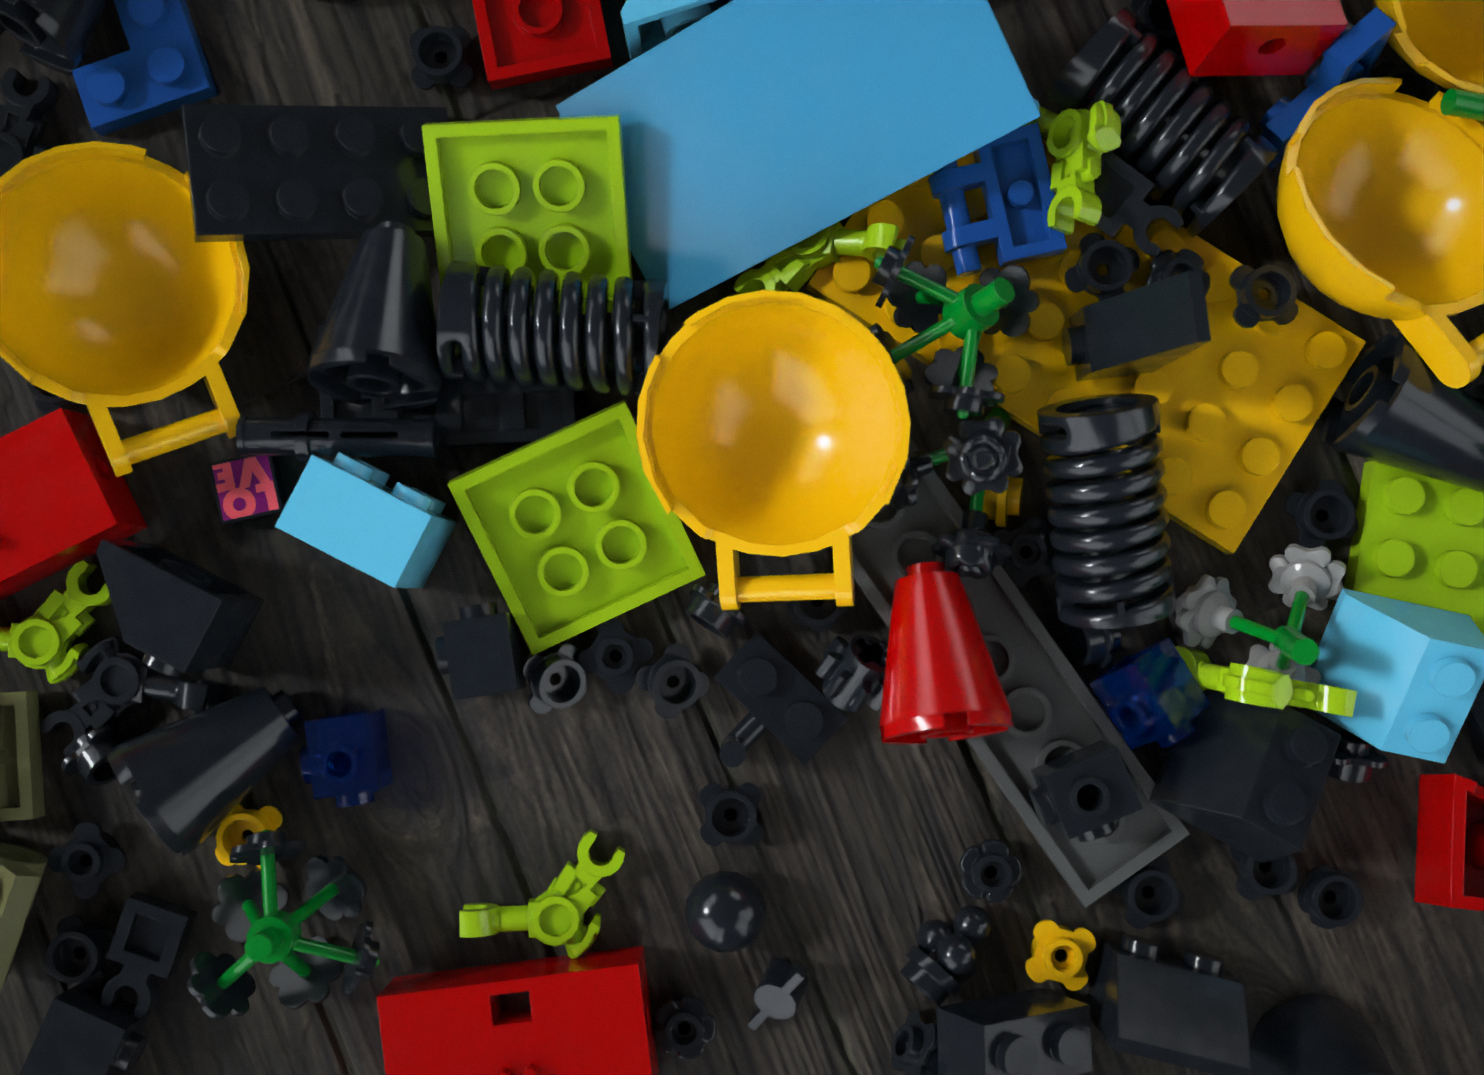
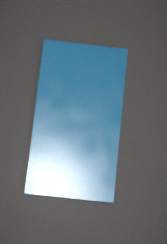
M733 0L556 105L560 117L621 114L630 251L646 281L649 279L668 280L669 310L1041 116L1039 102L1033 98L988 0Z

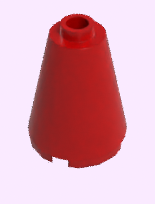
M937 561L922 562L906 567L907 576L899 578L894 582L879 723L882 743L894 745L926 744L927 739L948 737V741L988 736L1009 730L1008 727H1013L1012 711L959 573L946 571L945 564Z

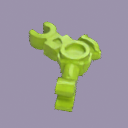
M1102 100L1098 103L1095 102L1090 111L1087 109H1067L1061 111L1060 114L1039 106L1041 116L1025 125L1038 123L1040 134L1047 139L1046 145L1048 150L1056 159V163L1052 165L1050 190L1056 192V195L1051 201L1047 212V223L1049 228L1069 235L1074 232V220L1091 226L1099 223L1102 204L1100 198L1095 194L1094 179L1101 175V155L1121 145L1120 116L1111 104Z
M837 222L764 260L765 264L762 267L744 272L736 280L733 289L739 295L761 289L772 291H788L790 289L793 292H798L811 278L816 269L825 268L833 262L838 263L841 255L862 256L874 262L877 257H884L889 245L902 251L907 239H897L899 228L893 224L874 223L868 226V230L845 229L840 222Z
M86 560L74 564L66 578V591L55 589L33 616L24 619L20 623H11V627L0 626V652H8V658H16L26 667L36 670L45 669L47 680L50 684H59L74 675L79 670L76 664L78 659L87 653L90 648L83 642L72 647L73 641L83 635L96 622L89 614L97 606H106L112 603L106 583L96 594L88 590L87 579L94 572L97 565L92 561Z
M1181 646L1170 648L1169 656L1181 658L1187 665V673L1182 681L1164 680L1163 688L1170 693L1196 696L1206 689H1211L1225 694L1224 699L1256 706L1284 709L1286 705L1353 717L1357 695L1355 690L1290 679L1289 675L1281 674V671L1233 662H1230V666L1211 664L1208 656L1201 650Z
M590 829L584 833L579 841L577 850L579 862L577 865L568 860L558 878L555 877L546 891L536 898H530L528 905L464 904L463 910L459 911L460 937L476 938L494 935L498 932L528 931L529 938H536L546 945H565L568 956L571 959H576L591 947L599 934L601 914L595 913L587 926L583 923L584 913L590 906L593 908L606 891V888L599 884L598 881L602 877L611 876L619 870L624 862L625 849L618 846L608 861H595L591 857L589 849L594 843L598 832Z

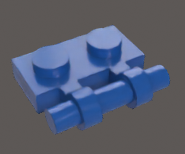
M1038 123L1021 126L973 151L975 163L958 167L956 160L933 172V175L928 178L932 198L940 200L946 231L941 234L945 253L952 254L957 277L970 276L982 271L977 247L994 243L1000 267L1062 254L1067 249L1064 233L1049 228L1047 223V212L1051 201L1055 197V193L1050 190L1051 176ZM981 188L988 220L971 223L964 192Z

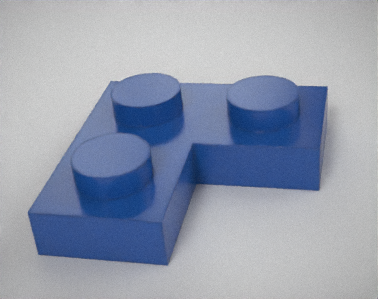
M114 0L130 50L71 70L73 71L72 74L90 127L101 136L181 109L182 104H195L218 96L185 0Z
M1375 7L1355 26L1350 21H1347L1348 26L1322 53L1323 61L1307 78L1305 82L1307 88L1294 100L1290 99L1287 95L1282 97L1263 116L1259 123V126L1263 129L1261 135L1280 151L1268 165L1271 170L1283 160L1288 141L1316 99L1334 86L1359 78L1369 77L1396 25L1379 8Z

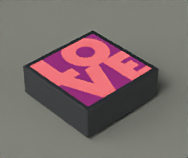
M239 456L208 463L221 525L230 526L282 513L287 503L278 456Z

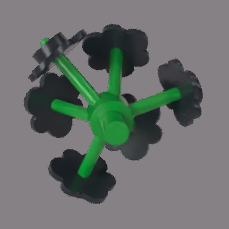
M909 235L902 251L889 245L884 257H877L875 259L874 266L877 272L872 283L883 287L875 306L882 308L885 300L888 298L890 304L896 307L893 315L896 325L904 328L911 326V329L917 335L898 345L888 331L884 332L878 323L870 326L871 333L889 353L907 394L914 391V384L911 379V369L904 358L949 332L955 337L963 339L964 345L957 348L955 352L949 349H940L935 352L934 363L927 366L924 373V380L930 386L928 398L944 401L943 412L957 415L962 420L967 419L969 416H983L984 407L997 406V403H1004L1005 394L994 392L992 383L997 379L998 370L994 365L984 363V355L978 349L982 333L994 335L1001 330L1003 334L1009 337L1023 335L1030 326L1029 313L1035 311L1039 306V296L1034 290L1029 289L1031 283L1030 275L1025 268L1019 265L1008 266L1001 272L991 267L984 269L979 276L980 284H970L957 293L946 287V272L940 265L929 264L924 267L921 262L910 261L905 267L903 266L916 239ZM938 314H942L943 319L938 322Z
M263 830L262 832L247 836L246 844L238 845L231 849V854L229 855L230 863L261 865V869L251 870L246 877L239 874L227 875L217 886V897L220 901L212 907L211 916L217 924H225L226 934L231 940L236 942L246 941L245 954L237 961L228 953H222L216 957L214 954L206 951L199 952L192 958L190 968L193 976L188 980L187 988L197 998L206 1015L219 1020L225 1018L230 1013L236 1017H241L248 1012L250 1008L248 998L255 992L256 983L253 976L247 970L256 962L264 964L280 963V965L275 966L271 970L269 981L274 987L279 989L278 998L280 1003L291 1010L303 1007L309 999L315 1003L326 1000L330 994L329 983L336 981L341 976L344 968L343 962L346 965L341 995L349 997L352 990H356L359 980H370L375 967L380 963L378 957L380 942L371 940L370 937L373 922L365 921L364 924L361 923L353 940L352 949L329 944L321 936H316L312 939L302 937L300 924L319 909L326 918L333 921L339 920L344 915L349 918H355L361 914L363 909L361 900L367 895V884L348 865L344 858L334 856L328 860L322 855H316L309 859L306 864V872L310 879L305 883V890L311 898L294 912L289 913L279 911L285 906L288 900V893L281 883L276 882L275 862L299 857L300 853L307 849L306 842L302 840L287 841L286 832Z

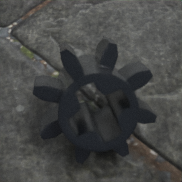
M856 635L850 643L841 636H836L824 653V659L815 671L817 676L824 678L822 688L827 699L834 706L848 712L857 713L866 703L872 709L879 711L882 704L888 647L881 640L871 635Z

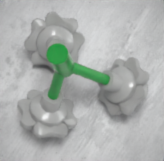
M1294 543L1286 547L1285 555H1273L1269 561V567L1273 575L1268 583V588L1273 593L1283 594V603L1291 607L1287 626H1280L1277 629L1243 618L1242 612L1235 609L1237 601L1230 594L1229 581L1224 577L1213 578L1205 574L1201 576L1196 585L1188 586L1185 592L1176 599L1175 612L1177 616L1175 622L1183 631V641L1186 646L1196 647L1199 645L1201 648L1209 649L1219 635L1225 632L1235 634L1240 631L1270 642L1269 648L1260 644L1253 645L1250 648L1249 660L1245 665L1281 671V674L1289 675L1290 679L1320 683V673L1318 670L1310 667L1319 656V647L1316 642L1301 633V628L1307 607L1315 610H1324L1327 608L1329 599L1338 600L1340 592L1344 588L1341 580L1346 573V565L1342 561L1331 560V551L1323 546L1307 548Z

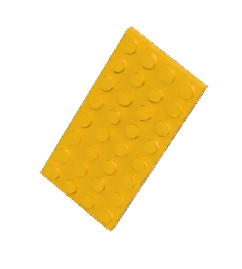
M1042 139L1051 176L1052 165L1056 163V159L1049 152L1046 145L1047 141ZM973 152L957 160L958 167L975 163ZM933 173L852 214L844 227L845 229L868 230V226L871 224L888 223L898 226L897 239H908L909 235L916 238L905 260L904 267L910 261L921 262L924 267L929 264L940 265L946 272V287L957 293L970 284H980L979 276L981 272L970 276L957 277L952 254L945 253L941 234L946 231L940 200L932 198L928 178ZM977 188L964 192L971 223L988 220L982 189ZM1074 220V232L1069 235L1064 234L1067 249L1062 254L1014 264L1028 271L1031 282L1029 289L1034 290L1040 299L1038 308L1029 313L1030 326L1023 335L1017 337H1009L1003 334L1001 330L994 335L982 333L978 349L984 355V363H990L998 370L997 379L992 383L994 392L1005 394V402L997 403V406L992 407L1004 409L1009 413L1011 419L1041 437L1037 410L1046 405L1069 399L1106 394L1137 393L1156 396L1159 399L1161 433L1157 434L1163 443V449L1158 457L1162 460L1165 467V473L1160 481L1164 484L1167 491V498L1163 506L1168 512L1169 519L1221 552L1234 554L1366 341L1297 298L1295 303L1298 306V313L1292 322L1286 325H1278L1274 321L1258 322L1256 326L1249 329L1242 328L1233 318V311L1237 307L1236 290L1230 286L1229 277L1233 270L1243 264L1197 235L1192 238L1186 228L1182 227L1179 231L1172 227L1169 222L1159 220L1151 224L1147 232L1148 239L1152 243H1155L1162 252L1172 250L1176 253L1181 249H1189L1196 252L1204 261L1203 270L1210 276V288L1205 297L1211 341L1151 373L1077 382L1075 365L1068 366L1064 359L1062 347L1064 327H1070V317L1082 307L1099 302V299L1085 291L1079 293L1071 292L1065 284V273L1069 268L1076 265L1081 254L1079 242L1084 236L1090 233H1099L1104 236L1105 240L1113 239L1095 225L1091 226ZM1126 225L1114 241L1134 249L1140 259L1139 268L1132 273L1130 279L1123 287L1125 292L1146 285V279L1151 271L1150 263L1155 257H1151L1140 250L1134 240L1133 230ZM994 243L977 247L982 271L991 267L1001 272L1004 268L1008 267L999 266ZM841 255L838 263L833 262L825 268L817 269L807 285V290L848 312L869 329L871 325L878 323L884 332L888 331L898 345L917 335L911 329V326L904 328L896 325L893 318L896 307L890 304L888 298L885 300L882 308L875 306L883 287L872 283L877 272L874 262L862 256ZM1101 264L1096 268L1097 273L1101 276H1105L1108 272L1105 265ZM1261 289L1258 292L1261 300H1268L1269 294L1266 290ZM938 314L939 322L943 319L942 314ZM949 332L911 355L929 366L934 363L935 352L940 349H949L955 352L957 348L964 345V340L955 337ZM1122 445L1115 448H1126L1129 445Z

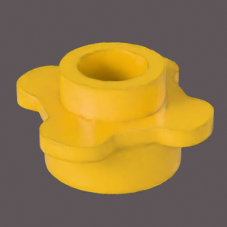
M239 803L221 822L216 834L217 846L215 848V855L218 861L225 866L236 864L230 863L229 855L233 847L246 844L244 832L251 830L255 834L263 830L276 831L283 821L280 811L271 805L264 806L260 810L244 809ZM238 863L236 865H246L247 863Z
M1050 919L1038 922L1033 929L1032 957L1025 963L1028 976L1037 983H1043L1046 980L1061 982L1070 991L1082 989L1088 982V974L1085 971L1087 957L1096 947L1094 935L1084 927H1079L1072 931L1068 927L1057 925ZM1063 949L1066 951L1065 959L1061 961L1056 960V951Z

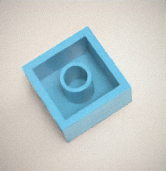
M338 452L334 461L315 455L311 456L274 527L393 588H423L457 522L441 514L446 505L445 502L413 486L409 487L400 482H397L394 489L385 485L390 474L356 457L354 459Z

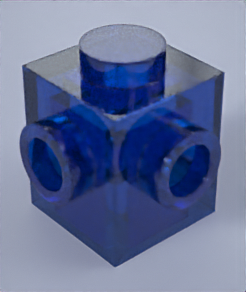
M1169 637L1123 658L1090 683L1131 750L1153 741H1157L1161 748L1179 742L1195 730L1191 720L1211 704Z
M384 708L322 716L304 722L307 746H303L301 749L300 766L305 783L312 784L314 799L335 797L336 807L367 804L376 801L374 791H379L393 783Z

